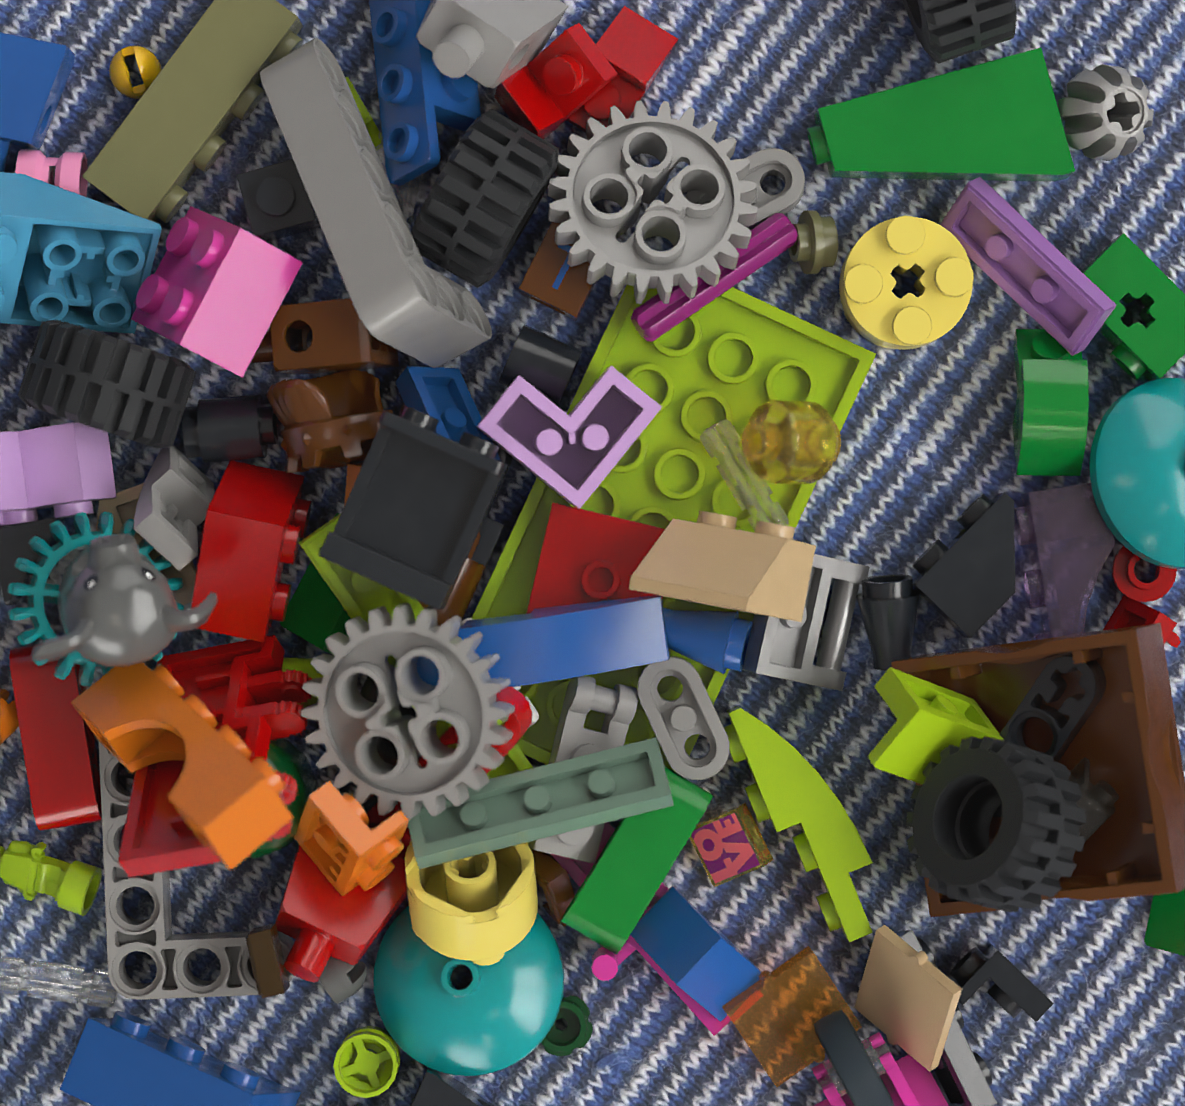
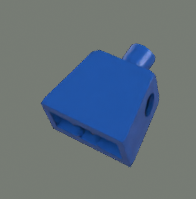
M0 32V172H5L10 145L40 150L74 64L75 54L66 45Z

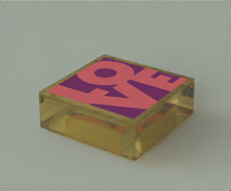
M746 802L699 822L689 837L713 887L762 868L774 860Z

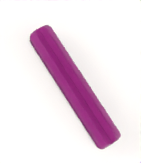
M783 213L773 214L750 230L752 234L747 249L736 248L739 258L734 270L719 265L721 274L719 282L715 287L706 283L702 278L697 277L698 286L696 294L691 299L683 292L679 285L672 287L669 304H663L659 294H656L634 309L631 321L635 329L646 341L656 340L793 246L798 238L794 225Z

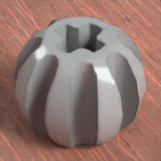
M1101 64L1093 70L1086 69L1078 73L1067 83L1068 97L1059 99L1058 110L1060 117H1063L1065 120L1064 132L1067 143L1071 148L1082 149L1084 156L1088 158L1110 161L1119 155L1125 156L1134 152L1144 142L1143 130L1152 126L1154 109H1149L1147 106V97L1150 91L1141 78L1130 76L1125 68Z

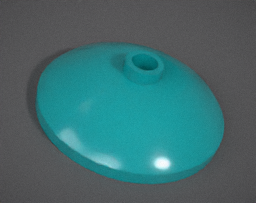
M1163 378L1146 382L1130 389L1120 396L1106 411L1097 427L1092 442L1089 466L1090 481L1094 499L1103 520L1123 546L1141 559L1154 565L1171 569H1185V379Z
M408 905L392 922L380 944L374 966V995L380 1017L387 1031L399 1047L410 1057L442 1073L461 1076L485 1075L495 1073L518 1063L537 1048L546 1037L556 1020L563 998V960L551 929L538 912L530 932L519 944L505 952L499 962L481 966L473 963L471 960L447 957L425 944L412 929ZM461 965H466L471 970L473 976L471 984L464 990L456 989L451 981L452 972Z

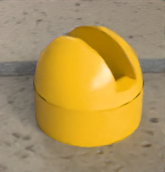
M128 46L118 51L112 58L109 75L114 87L121 94L129 98L140 99L161 72L162 67L157 57L150 50L141 46ZM131 55L136 57L139 72L144 83L132 87L129 70L125 62V58Z

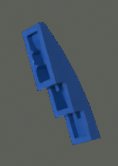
M660 595L537 608L529 614L467 620L463 625H460L457 635L464 640L480 632L483 637L475 652L480 658L495 653L499 655V660L488 672L491 678H509L511 682L508 685L509 687L604 673L668 661L670 657L662 596ZM419 656L417 672L420 678L429 685L437 686L440 677L436 664L428 657Z

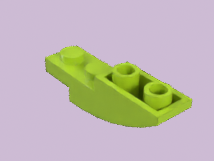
M739 706L726 710L731 724L725 726L724 729L729 739L731 757L735 764L746 759L755 780L754 784L744 788L758 823L770 819L776 832L800 824L803 833L793 836L792 839L806 873L815 869L819 871L827 892L816 896L829 931L832 932L842 928L844 936L849 942L873 933L849 874L852 871L872 864V861L856 827L841 802L810 763L772 728Z

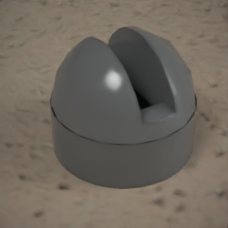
M330 957L319 980L331 999L339 1004L356 994L363 987L367 977V966L362 961L353 966L342 960Z

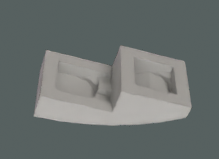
M174 445L160 450L146 477L137 502L133 529L180 571L198 555L197 526L205 520L207 509L215 491L214 483Z

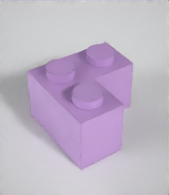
M612 366L607 367L569 415L519 375L504 391L476 428L573 507L580 509L662 407Z
M78 422L22 431L0 432V526L38 521L37 510L54 507L55 518L73 517L75 514L82 512L86 513V515L93 514L92 501L117 498L108 432Z

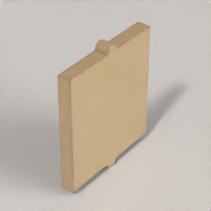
M883 925L875 932L854 1008L886 1034L887 1040L891 1045H899L930 1072L939 1065L962 988L930 963L924 951L917 952L886 925Z

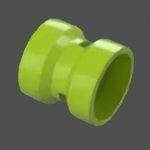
M365 1026L355 1029L345 1037L336 1052L333 1067L337 1081L345 1091L353 1096L369 1098L380 1095L389 1089L396 1078L401 1061L399 1045L382 1028Z

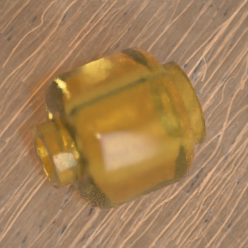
M770 400L759 405L750 416L742 435V449L751 470L762 481L773 484H811L823 479L837 460L841 446L839 429L829 412L819 403L806 400Z

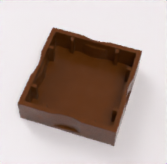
M1161 623L924 654L891 662L892 668L973 698L1000 734L1049 662L1069 654H1073L1074 664L1096 660L1102 667L1106 677L1104 696L1058 762L1071 772L1068 781L1077 783L1082 793V797L1076 804L1077 807L1086 810V824L1079 826V836L1085 837L1082 852L1077 850L1074 852L1071 861L1077 866L1070 878L1061 876L1059 879L1061 889L1052 898L1041 895V900L1068 898L1088 902L1177 893L1185 889V778ZM1079 670L1067 674L1062 673L1060 677L1066 681L1067 687L1059 700L1047 704L1042 699L1041 703L1059 710L1064 701L1070 696L1084 695L1086 691L1079 685L1083 674ZM1063 714L1067 721H1069L1070 717ZM1031 717L1023 727V740L1029 749L1046 753L1052 745L1053 732L1046 721L1038 717ZM1002 817L992 818L989 829L990 846L999 832ZM924 877L930 917L998 911L997 909L948 898L946 894L937 893L928 886L930 878Z

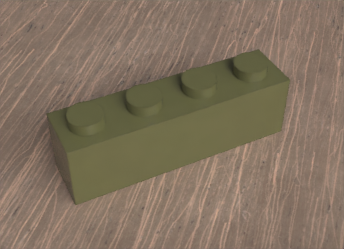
M214 0L82 177L129 213L153 222H157L160 219L164 223H168L186 201L189 193L183 189V186L195 170L199 168L201 171L206 172L221 155L227 144V141L221 138V135L233 119L237 117L241 121L246 120L261 101L265 90L259 86L261 83V70L301 47L303 39L297 34L303 25L298 16L276 0Z

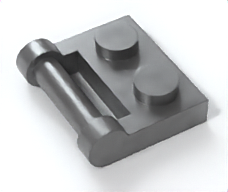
M814 554L802 622L754 614L742 670L843 691L846 672L841 671L856 596L859 584L862 585L861 581L868 577L870 567ZM833 578L835 581L817 663L813 665L831 580Z

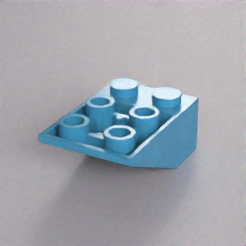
M0 172V323L40 326L43 321L60 320L93 331L135 334L137 322L131 320L137 308L136 296L142 283L150 276L162 230L161 225L24 174Z

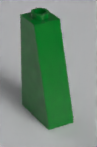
M1041 47L818 108L814 115L816 126L807 128L808 140L816 165L827 163L831 178L974 180L981 177L983 180L1055 182L1066 179L1075 172Z

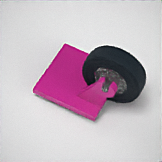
M842 1009L821 1018L814 1024L815 1033L829 1058L811 1068L827 1099L814 1106H949L931 1072L909 1054L895 1061L880 1032L861 1041L848 1016Z

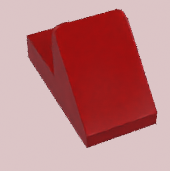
M624 6L596 43L618 75L566 121L586 132L587 120L591 117L605 127H608L610 107L616 106L626 119L631 118L636 101L643 99L678 42V38Z
M577 23L560 34L529 64L497 86L494 98L513 122L545 139L616 77L618 73L582 25Z

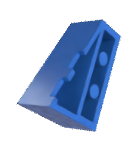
M116 1011L113 1018H88L60 1087L61 1091L93 1106H296L301 1094L299 1091L264 1078L249 1068L205 1054L206 1050L193 1042L170 1036L167 1039L149 1032L151 1028L149 1022L121 1011Z

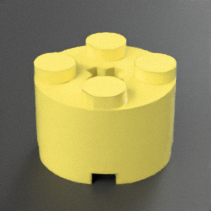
M904 215L877 224L855 243L841 267L839 293L845 317L854 330L863 338L884 348L898 350L915 349L939 339L959 322L970 302L974 274L966 251L951 232L933 221ZM892 270L901 275L908 270L915 273L918 279L915 281L914 287L920 292L919 296L916 297L911 293H907L901 299L895 296L892 289L897 281L891 275Z
M412 841L410 842L405 855V879L412 929L430 948L447 957L471 960L477 965L486 966L499 962L505 952L519 944L530 932L537 916L538 897L535 860L528 842L422 869L418 867Z

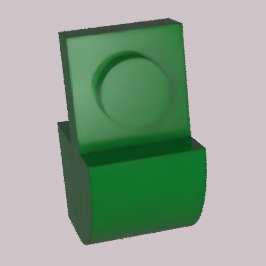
M1016 329L1013 348L1017 399L1012 426L1016 475L1080 476L1088 427L1089 380L1087 360H1082V352L1072 356L1045 329Z

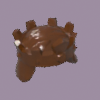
M344 370L306 380L284 379L268 387L266 397L273 412L285 427L281 431L283 437L281 446L286 451L285 473L307 472L309 469L316 467L328 469L347 467V464H355L366 459L380 427L378 421L383 412L379 378L367 371ZM384 410L393 414L392 410Z

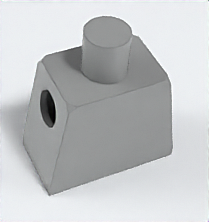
M431 0L416 37L420 44L433 52L434 63L437 69L444 75L458 78L467 74L484 87L495 88L541 53L569 6L560 0Z

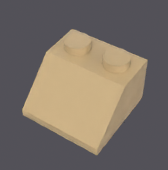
M699 511L697 523L672 519L631 576L629 589L689 602L802 622L816 546L793 540L794 527L756 521L754 533L735 529L736 517Z

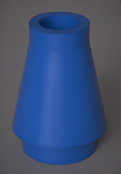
M663 607L668 649L722 674L727 669L742 671L753 625L752 621L740 619L738 611H687Z

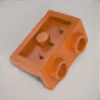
M328 781L309 795L294 839L343 897L357 885H360L364 891L371 889L394 869L395 866L391 860L404 847L401 843V838L409 823V819L400 810L371 831L367 827L369 825L368 816L360 803L349 793L341 795L334 785Z

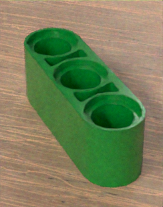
M665 765L674 806L622 818L561 919V922L615 955L618 954L632 933L713 797L711 793Z

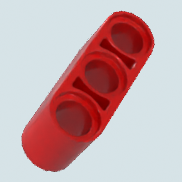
M39 644L11 648L9 655L11 679L31 804L38 829L43 831L102 821L100 769L94 733L71 703L87 690L86 686L79 684L78 674L80 665L74 663L70 674L64 680H61L54 676V670L60 658L49 660L41 666L33 662L32 651Z

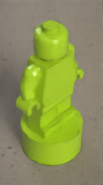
M14 840L11 841L6 850L0 846V878H2L5 884L17 888L26 900L32 901L38 893L47 894L55 898L59 908L82 916L88 913L100 886L101 868L78 860L69 863L45 856L44 850L47 844L43 842L34 845L28 841Z

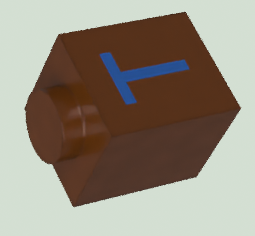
M552 222L519 286V292L577 321L595 283L590 285L586 282L590 263L586 261L580 265L569 266V251L574 243L556 245L554 241L555 232L561 223Z

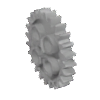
M636 101L633 118L626 119L616 106L610 107L608 127H605L592 117L589 118L585 132L587 139L571 134L568 138L567 146L570 156H558V165L555 173L559 177L550 178L548 196L556 200L549 204L548 221L562 223L556 228L554 241L556 245L574 243L569 251L568 264L570 267L588 261L590 266L586 282L590 285L597 282L604 275L612 278L610 285V296L616 297L625 284L634 286L636 303L642 304L648 288H656L663 304H669L672 287L679 285L683 292L691 299L696 294L698 286L697 277L702 278L706 283L715 287L719 282L721 274L719 265L734 270L739 258L736 248L747 249L752 232L746 226L754 225L758 210L757 207L749 204L755 198L757 183L743 180L748 175L750 161L749 159L730 160L734 154L737 140L732 137L716 143L714 137L718 122L715 120L708 122L701 129L694 127L695 109L693 108L687 109L682 117L677 120L671 118V109L668 101L662 102L657 116H648L643 102ZM641 153L650 154L661 163L654 167H642L631 158ZM679 162H686L688 166L683 168L667 184L664 202L660 200L653 201L666 184L669 174ZM698 190L706 193L712 201L703 205L694 204L688 201L683 194L687 191ZM608 199L618 203L622 210L613 214H607L598 211L592 204L598 200ZM641 201L647 204L651 203L640 218L634 233L629 239L623 243L618 242L616 238L624 234L637 221ZM652 236H661L668 239L674 247L667 251H656L649 248L644 240Z
M403 603L395 607L392 619L384 606L369 611V625L360 616H357L345 623L349 637L337 632L325 640L333 655L321 654L312 659L311 664L324 677L313 678L303 684L302 689L318 697V703L301 710V716L319 721L320 729L312 732L305 740L306 743L325 744L328 751L320 757L316 765L318 768H323L336 764L340 772L335 778L334 787L339 789L351 781L358 785L355 799L360 805L373 795L378 796L379 815L385 816L400 801L402 812L408 819H412L420 813L422 803H424L431 816H436L446 809V797L457 807L470 798L467 786L478 791L489 782L488 776L482 767L495 769L503 763V756L491 745L504 744L512 739L513 733L505 727L498 725L497 720L513 713L515 706L497 701L496 693L506 688L511 682L509 678L490 677L488 670L496 664L500 657L497 653L481 658L477 655L475 650L483 637L480 632L464 640L457 636L461 625V617L456 615L440 627L437 626V609L429 606L423 609L415 621L410 603ZM389 655L396 658V669L388 662L387 658ZM419 656L428 657L436 664L440 677L437 686L429 685L420 678L417 672ZM359 673L367 674L375 680L379 692L376 703L366 700L360 694L357 687ZM402 704L404 707L414 706L417 717L413 718L412 715L402 716L398 705ZM438 719L448 721L456 728L459 735V744L456 749L445 746L439 740L436 733ZM378 736L388 738L394 743L398 750L397 765L386 763L380 758L376 747ZM419 753L427 760V766L420 765L418 761Z

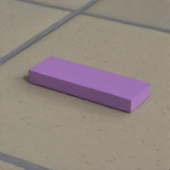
M981 177L966 184L940 224L957 238L966 251L967 256L1072 356L1085 350L1116 307V304Z

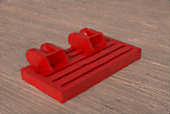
M275 635L267 636L264 643L244 640L166 655L157 661V665L161 664L179 683L185 693L181 697L183 700L193 694L204 704L217 721V725L214 727L216 731L227 725L241 739L251 753V756L247 758L251 763L259 756L267 762L270 740L286 738L291 734L296 736L297 733L302 734V731L306 730L308 719L301 716V710L305 708L299 704L307 702V699H311V694L302 688L303 684L311 680L312 677H309L308 673H303L302 670L286 669L285 672H282L285 650ZM162 761L135 772L118 863L129 877L222 862L196 837L168 797L181 777L185 761ZM277 771L276 773L286 786L278 793V796L284 805H290L291 801H295L298 784H296V779H293L292 775ZM292 819L265 842L272 841L273 838L278 840L280 837L285 838L286 834L290 833Z

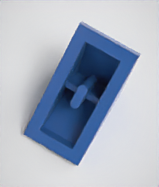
M673 885L640 918L630 934L678 987L720 1022L765 976L752 961Z

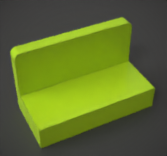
M891 667L874 686L897 718L895 724L868 755V759L876 769L923 785L926 777L922 772L930 761L939 764L941 762L940 752L949 745L960 747L961 740L970 737L983 740L985 736L1004 741L973 698Z

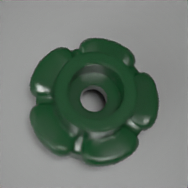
M574 995L562 998L556 1020L541 1042L544 1045L545 1051L555 1056L570 1055L575 1048L584 1047L590 1040L593 1031L592 1023L588 1021L590 1010L582 999ZM559 1018L567 1020L568 1026L566 1029L559 1030L556 1027L555 1023Z

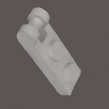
M579 676L571 678L567 687L549 764L623 746L629 724L632 722L637 709V688L616 684L611 689L596 685V680L593 677ZM590 710L605 713L601 732L583 728L586 715ZM605 823L530 841L529 846L533 850L595 864Z

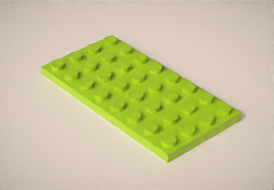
M626 285L567 414L569 415L603 371L610 366L619 371L662 408L580 509L664 529L667 528L672 519L697 523L699 511L736 517L735 529L754 533L756 521L796 528L876 353L734 287L718 296L656 340L648 342L638 333L631 321L634 309L642 304L636 303L634 286ZM648 288L642 304L658 294L656 288ZM538 477L472 616L474 620L527 613L552 503L573 507ZM665 596L662 598L663 607L672 610L738 611ZM738 611L740 619L753 621L754 613ZM669 649V656L685 659L695 667L714 705L730 669H727L722 674ZM648 664L585 676L595 678L596 685L613 689L616 684H622L637 688L638 690L639 678ZM666 676L659 681L657 689L662 698L674 700L681 695L683 686L678 678ZM571 678L522 685L517 690L524 697L527 696L539 714L537 722L527 729L517 745L524 755L546 765L549 764L567 687ZM639 697L637 709L632 722L629 724L624 745L656 737ZM590 710L586 715L583 728L601 732L605 713ZM700 734L692 735L686 740L684 747L689 756ZM658 741L664 765L673 770Z

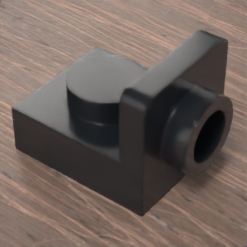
M992 944L983 952L974 947L960 959L950 972V976L955 979L954 982L962 988L959 1002L962 1005L989 978L995 983L987 990V993L1013 1018L1024 1010L1037 1022L1054 1004Z

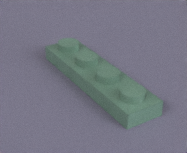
M655 737L492 778L478 791L467 786L470 798L456 807L446 797V809L436 816H431L424 803H422L420 813L409 819L408 827L415 859L419 869L674 806L658 740Z

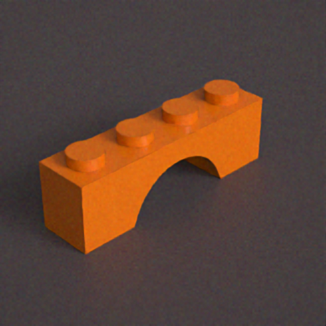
M143 662L130 666H114L71 703L99 742L131 773L162 761H185L181 777L168 797L196 837L232 870L293 818L278 796V793L286 787L285 784L262 757L259 756L252 763L247 760L251 753L241 739L227 725L216 731L214 727L217 725V721L195 695L191 694L183 700L181 698L185 694L183 689L161 664L157 665L153 670Z

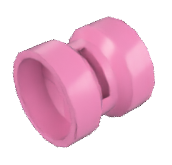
M21 149L19 151L15 173L24 174L87 197L88 181L82 177L88 169L85 153L65 152L59 158L46 157L40 150Z

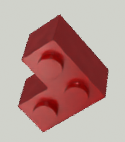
M229 461L206 512L191 609L198 607L211 592L217 594L218 602L207 622L197 629L264 643L273 620L284 622L291 594V584L281 582L284 563L294 564L300 538L304 539L311 512L312 501L301 499L305 476Z

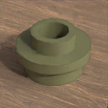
M816 210L803 211L799 217L798 224H793L798 233V238L795 244L788 249L789 255L793 262H799L804 274H818L821 268L833 267L838 254L837 227L831 216H820Z

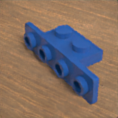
M369 0L385 169L390 184L402 186L439 164L440 154L436 122L466 131L481 116L478 82L467 74L462 77L452 78L441 73L434 63L433 52L420 44L416 37L431 0Z

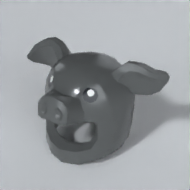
M115 534L95 538L90 541V547L82 550L65 568L59 585L58 611L65 635L46 640L35 646L32 651V659L53 660L78 651L85 659L106 667L130 666L151 660L169 646L177 632L197 629L206 623L218 602L217 594L211 592L198 607L187 611L178 610L167 578L145 555L139 552L133 535Z

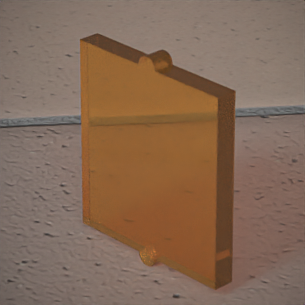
M809 946L772 972L767 970L761 972L759 981L722 1006L776 1087H779L812 1062L821 1063L824 1061L826 1052L815 1033L814 1027L818 1020L842 1009L848 1016L855 1031L862 1028Z

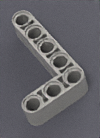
M314 38L261 70L260 79L354 307L369 332L378 340L433 368L443 366L492 337V329L489 320L474 295L465 287L424 265L343 71L326 44L320 39Z
M99 742L107 962L110 983L119 994L136 1000L258 995L246 943V937L250 931L172 934L170 870L129 877L118 863L121 848L120 835L121 830L125 826L131 792L124 789L119 783L118 768L121 763ZM141 887L147 890L153 897L154 911L149 919H134L124 910L122 901L127 888ZM278 932L282 953L286 960L294 942L289 936ZM200 948L209 949L217 955L221 963V972L218 978L205 981L193 975L188 963L189 956L193 950ZM130 952H145L153 958L157 967L154 981L144 984L130 978L125 968L126 957ZM287 971L290 982L294 975Z

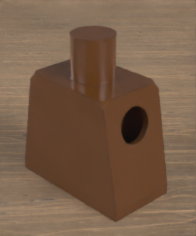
M351 298L281 305L250 364L273 362L276 372L294 375L340 372L353 369L365 370L399 367L398 350L378 340L369 332L360 319ZM312 330L313 340L308 348L307 337Z

